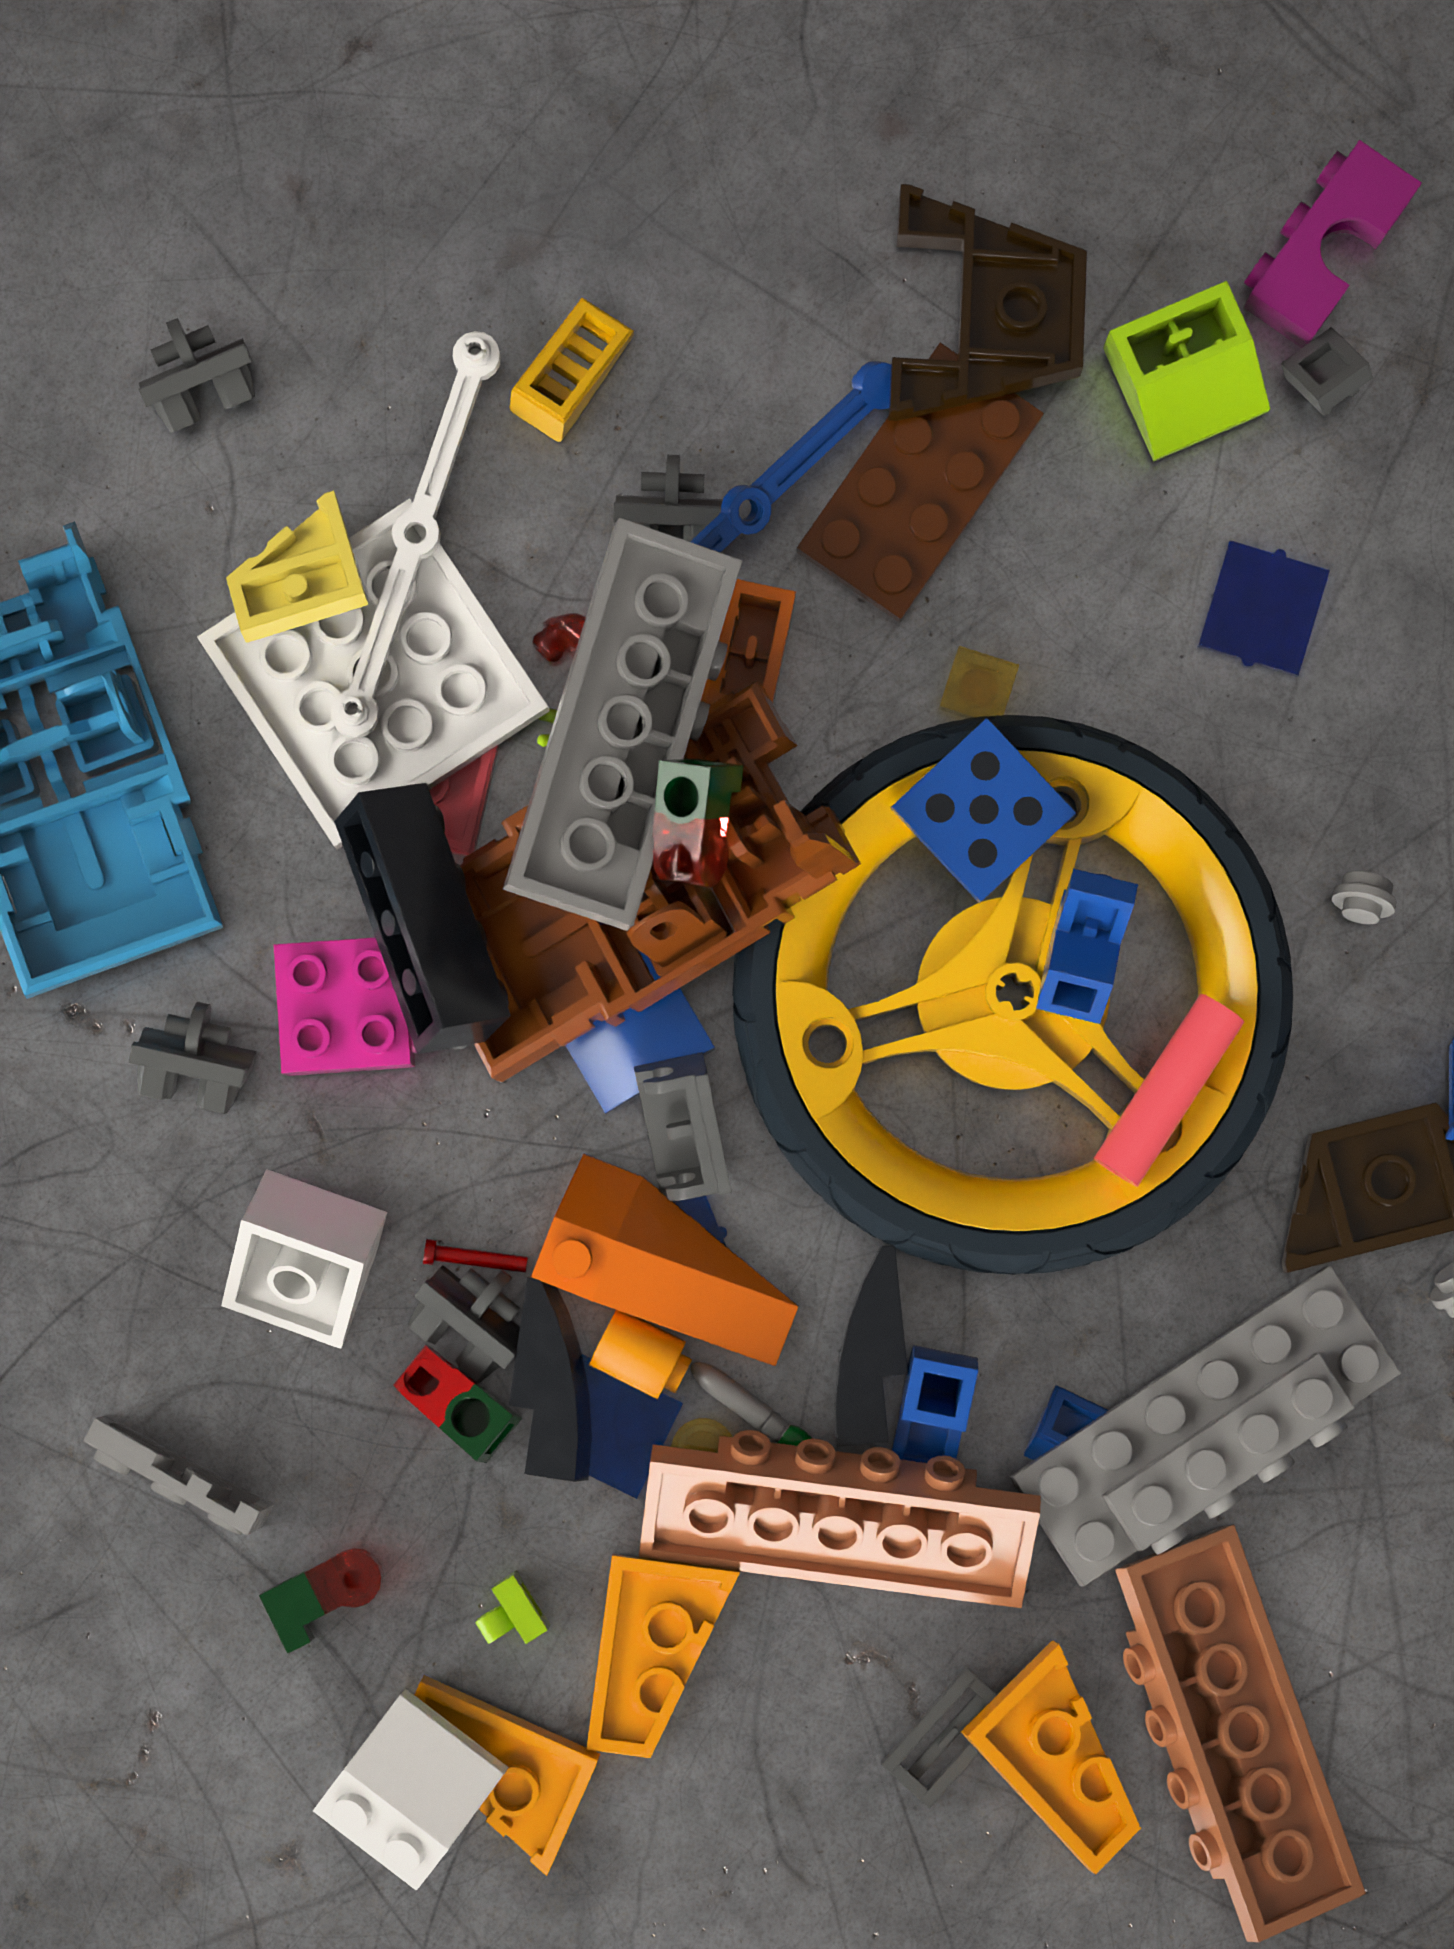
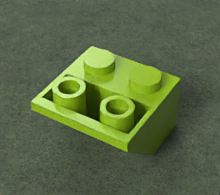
M1227 281L1109 331L1103 346L1104 352L1153 462L1270 411L1254 341Z

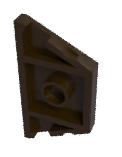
M1436 1102L1308 1135L1281 1263L1284 1273L1454 1231V1140L1446 1139V1133L1449 1129V1116Z

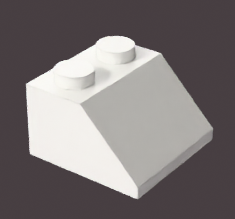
M266 1169L241 1220L221 1306L341 1349L373 1265L387 1212Z
M405 1688L314 1808L313 1812L417 1891L509 1767Z

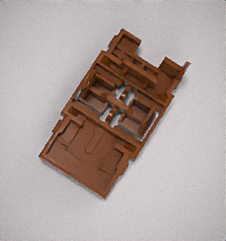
M756 681L735 694L732 691L710 705L708 717L698 741L689 739L683 758L744 765L741 792L731 793L729 817L713 819L695 818L693 821L685 824L672 822L666 817L664 823L673 825L672 838L661 863L652 862L644 889L649 898L640 903L634 926L628 931L503 890L528 805L502 821L507 836L499 841L493 839L463 858V863L460 864V867L465 875L466 893L476 920L482 924L485 930L487 951L497 978L503 982L507 990L508 1008L511 1014L485 1042L474 1044L492 1079L499 1082L507 1080L559 1047H564L595 1028L593 1022L596 1020L601 1022L605 1020L615 1027L626 1021L622 1013L625 1010L632 1008L637 1012H641L771 933L767 924L773 920L778 919L784 924L795 918V915L790 907L801 901L800 896L804 900L837 881L836 874L842 873L844 875L861 865L834 810L830 807L821 806L805 816L789 803L769 763L798 745L787 725L780 718L767 692ZM691 824L698 837L685 841L681 829ZM705 849L710 859L700 866L712 889L700 877L684 866L677 870L681 879L666 887L660 872L668 868L676 858L693 855ZM713 891L715 892V894H716V896H717L719 902L721 903V905H722V907H723V909H724L726 915L728 916V918H729V920H730V922H731L733 928L735 929V931H736L735 933L733 932V930H732V928H731L729 922L727 921V919H726V917H725V915H724V913H723V911H722V909H721V907H720V905H719V903H718V901H717V899H716V897H715ZM639 951L649 957L656 973L661 978L656 981L654 980Z

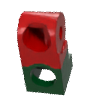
M427 1344L393 1384L410 1403L477 1462L487 1463L523 1419L504 1402L499 1401L483 1386L466 1376Z

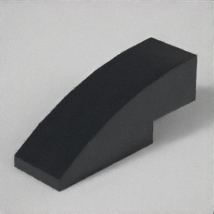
M894 1245L879 1247L861 1282L847 1319L838 1359L834 1398L835 1442L837 1447L889 1442L882 1377L908 1374Z
M527 1277L509 1406L534 1409L524 1474L572 1482L589 1480L592 1442L590 1395L580 1345L570 1314L558 1288L532 1277Z

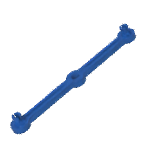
M870 361L863 365L852 378L853 390L750 486L738 485L730 489L723 498L721 513L690 542L722 552L741 533L751 535L763 530L771 516V505L873 409L882 410L889 408L891 364L881 361ZM749 500L751 504L750 514L742 519L739 515L740 505L743 501Z

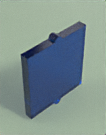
M1230 540L1197 647L1239 659L1244 668H1250L1255 664L1298 677L1330 570L1287 558L1286 552L1282 549L1271 553Z
M582 1354L590 1395L592 1442L589 1476L637 1499L649 1475L653 1444L664 1446L663 1444L683 1402L662 1392L657 1400L590 1366L589 1363L592 1358Z

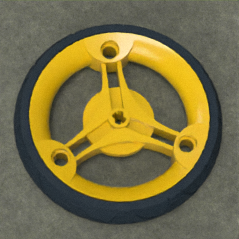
M1026 715L971 717L938 724L908 734L871 752L864 759H860L839 773L821 789L800 812L806 816L821 806L830 807L834 810L861 865L844 875L842 873L836 874L837 881L804 900L800 896L801 901L790 907L795 915L794 919L786 924L778 919L773 920L767 924L771 933L736 953L734 957L732 987L735 1036L738 1043L741 1065L744 1069L753 1101L769 1133L775 1139L777 1146L790 1165L800 1174L811 1189L845 1219L869 1235L882 1240L888 1245H894L896 1249L909 1255L962 1270L1010 1275L1056 1272L1085 1266L1092 1262L1124 1253L1134 1246L1154 1238L1163 1230L1168 1229L1205 1200L1238 1164L1244 1152L1257 1135L1261 1123L1267 1115L1285 1066L1292 1029L1293 1012L1291 955L1283 918L1274 893L1253 850L1233 821L1215 801L1179 769L1151 751L1118 735L1082 723ZM987 718L1056 792L1066 793L1075 801L1077 807L1075 819L1064 824L1046 841L1049 844L1065 846L1051 903L1022 897L1033 857L1032 854L1012 873L1002 897L986 900L963 910L941 928L925 952L915 985L880 1001L847 1009L839 999L828 992L831 958L842 921L861 887L879 865L898 848L916 837L891 810V806ZM1105 834L1139 859L1155 876L1171 898L1183 921L1191 944L1196 967L1198 996L1204 994L1221 1003L1244 1020V1024L1138 1187L1121 1179L1095 1160L1060 1173L1041 1177L1014 1179L967 1173L945 1166L922 1155L889 1131L867 1108L854 1089L863 1064L891 1056L936 1052L954 1071L977 1084L1002 1090H1022L1052 1082L1088 1107L1109 1128L1107 1136L1130 1102L1124 1105L1117 1114L1072 1069L1082 1062L1091 1051L1134 1094L1143 1083L1144 1079L1130 1067L1103 1030L1108 1015L1110 996L1100 1024L1036 1009L1056 916L1064 889L1067 890L1075 867L1080 844L1088 843ZM1012 977L1016 986L1026 985L1028 987L1029 997L1026 996L1020 1001L1025 1008L1013 1010L1010 1001H998L996 990L1000 991L1005 986L1001 979ZM917 1005L919 1020L924 1031L923 1034L863 1050L861 1034L856 1024L857 1021ZM829 1027L842 1034L845 1040V1052L840 1059L824 1063L812 1056L808 1041L814 1031L820 1028Z

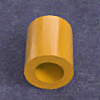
M616 1310L589 1365L658 1400L663 1388L674 1394L676 1393L692 1359L681 1354L686 1341L638 1317Z

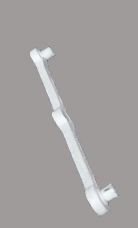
M473 331L464 334L457 340L453 348L452 357L458 372L411 510L405 511L398 516L392 526L391 535L397 551L349 690L341 692L331 704L330 716L332 723L341 734L348 738L365 737L378 724L379 709L374 697L421 559L433 554L440 544L441 533L435 518L483 380L493 376L500 366L501 354L498 344L492 336L484 332ZM413 525H421L426 529V536L419 543H411L406 539V532Z

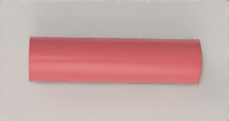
M1200 994L1093 1159L1121 1179L1138 1187L1241 1029L1244 1020L1216 1000Z

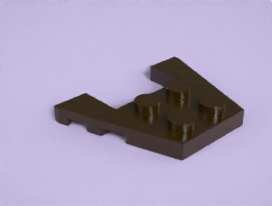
M901 184L898 206L897 247L962 252L958 361L892 357L888 420L899 421L1080 377L1084 358L1087 250L1012 222L1010 227L1003 226L975 215V209L956 201H953L950 206L923 196L924 190L909 184Z

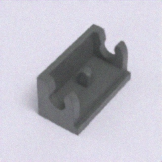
M703 1052L634 1066L659 1190L666 1189L667 1198L670 1201L687 1200L719 1193V1195L732 1193Z

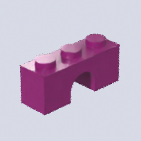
M1361 140L1357 142L1348 157L1338 150L1316 180V183L1324 188L1321 195L1312 207L1302 201L1299 203L1280 231V234L1289 239L1276 258L1265 252L1243 283L1252 289L1243 308L1300 348H1303L1312 341L1350 286L1334 275L1324 264L1321 256V241L1334 234L1346 233L1360 238L1374 249H1377L1422 184V182Z

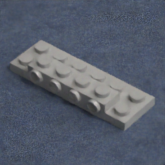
M620 517L616 521L503 890L626 931L634 926L652 862L661 863L663 861L673 834V825L664 823L666 816L663 813L654 812L659 760L683 759L689 739L698 741L704 729L710 705L702 702L701 698L707 679L713 681L717 679L725 660L728 645L720 642L719 637L742 560Z
M1326 1266L1009 1476L1019 1493L1041 1496L1039 1524L1079 1586H1086L1136 1551H1143L1151 1546L1156 1554H1160L1173 1547L1189 1534L1183 1523L1203 1510L1211 1519L1234 1506L1242 1499L1236 1489L1238 1486L1256 1474L1261 1482L1265 1483L1286 1471L1295 1463L1289 1452L1308 1439L1311 1440L1316 1448L1338 1436L1348 1427L1342 1417L1353 1410L1355 1404L1400 1375L1401 1372L1332 1267Z

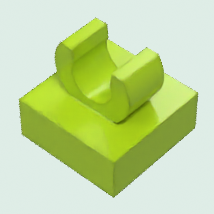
M517 1570L494 1584L491 1590L500 1604L475 1621L488 1644L500 1638L514 1627L525 1644L548 1631L551 1625Z

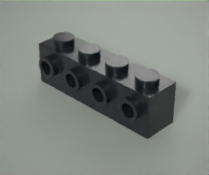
M427 783L358 792L334 822L417 1054L485 1042L511 1016L508 1008V994L503 982L496 976L487 951L485 930L482 924L476 920L466 893L464 872L460 865L455 862L445 836V822L442 812L434 805Z

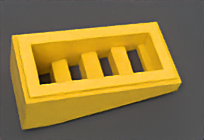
M581 298L512 388L510 410L553 440L561 442L633 338L634 330L586 299ZM579 328H584L608 345L603 351L576 334ZM565 349H569L592 364L589 370L585 369L563 354ZM554 370L575 384L574 390L568 389L548 376L550 371Z

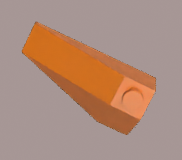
M584 1153L553 1218L531 1277L590 1301L776 1366L799 1305L745 1260L733 1253L691 1215L689 1216L675 1203L668 1200L660 1192L661 1190L644 1176Z

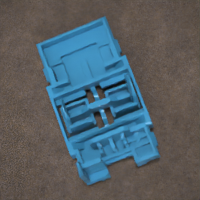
M75 521L63 525L68 544L18 561L29 593L0 602V712L8 710L3 695L18 690L25 717L33 733L21 739L16 725L8 719H0V931L26 999L223 928V923L198 856L203 854L190 817L183 818L180 808L191 804L188 791L119 605L106 610L101 597L107 594L94 557H88ZM132 666L164 753L83 781L86 793L71 798L67 785L60 773L54 750L70 745L79 770L88 777H93L152 755L159 750L157 739L135 681L128 675H120L117 672ZM44 680L50 694H56L57 700L55 705L62 722L61 726L57 725L46 730L39 716L35 697L30 685ZM38 756H41L47 777L59 803L45 808L41 798L38 797L40 795V788L29 761ZM161 819H163V821H164V824H165V826H166V829H167V832H168V834H169V837H170L171 843H172V845H173L174 851H175V853H176V856L174 855L173 849H172V847H171L170 841H169V839H168L167 833H166V831H165V828H164V825H163V822H162ZM2 876H4V878H5L6 884H7V886H8V889H9V892H10V895H11V897H12V900H13V903H14V906H15V908H16L17 913L15 912V909H14V907H13L12 901H11V899H10L8 890H7V888H6V885H5V882H4Z

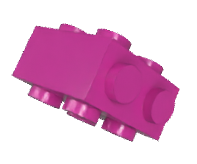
M376 937L273 944L282 1074L297 1076L415 1067V1053L417 1052Z

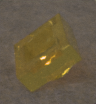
M959 646L939 709L965 718L1004 715L1019 664Z

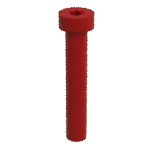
M426 1239L423 1264L433 1265L434 1261L526 1273L528 1257L436 1245L437 1240Z

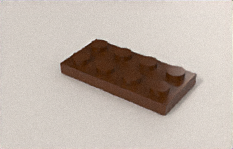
M940 342L929 359L958 361V354ZM1012 393L899 421L888 420L887 417L799 543L796 552L900 623L1035 430L1044 413L1017 394Z

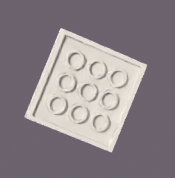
M410 498L349 537L368 605L248 643L245 642L240 631L237 616L234 612L197 636L337 850L343 847L334 821L358 792L427 783L430 790L550 711L548 705L441 544H439L433 554L421 559L374 697L379 709L378 724L371 733L361 738H348L341 734L333 725L330 716L331 704L336 696L350 688L397 551L391 535L392 526L398 516L405 511L411 510L413 502ZM413 525L406 532V539L411 543H419L426 536V529L421 525Z

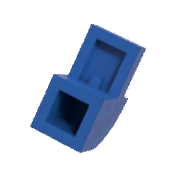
M1073 869L1067 890L1064 889L1056 916L1036 1009L1100 1024L1113 988L1120 946L1135 905L1138 884L1115 879L1105 874H1094Z
M913 1345L907 1366L908 1374L905 1375L902 1388V1399L891 1450L899 1456L900 1460L927 1463L936 1456H950L957 1459L962 1432H966L979 1370L978 1358Z

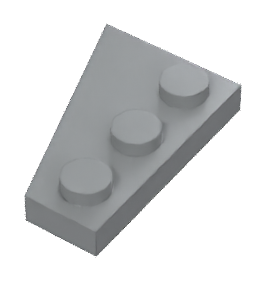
M107 1416L95 1418L83 1442L97 1449L93 1458L99 1463L124 1475H128L131 1469L153 1481L150 1486L153 1491L182 1505H185L186 1501L209 1513L207 1516L209 1520L236 1534L242 1535L244 1533L248 1536L262 1528L274 1506L273 1503Z

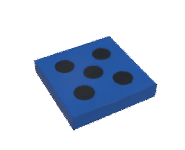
M987 718L891 806V810L979 904L1076 814L1068 803Z

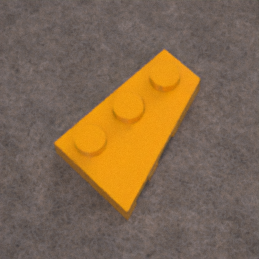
M612 1554L586 1750L651 1758L740 1571Z
M1052 1640L961 1733L1080 1862L1096 1875L1141 1827L1111 1759L1105 1755L1090 1721L1092 1716L1084 1698L1078 1694L1066 1667L1069 1664L1061 1646Z
M423 1675L414 1695L509 1767L479 1810L487 1817L485 1821L503 1837L505 1835L509 1836L531 1856L530 1861L547 1876L596 1767L600 1753L586 1750L587 1747Z

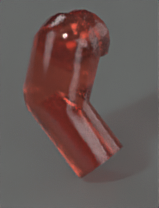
M569 613L548 618L543 622L545 628L533 636L532 644L534 648L549 662L558 661L566 650L568 652H575L586 617L578 613Z

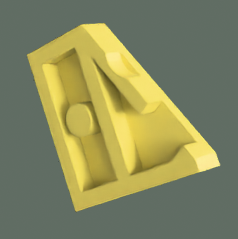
M334 490L324 493L316 500L319 509L292 531L288 526L284 527L267 542V546L262 553L248 558L226 577L240 631L246 643L368 605L344 518Z

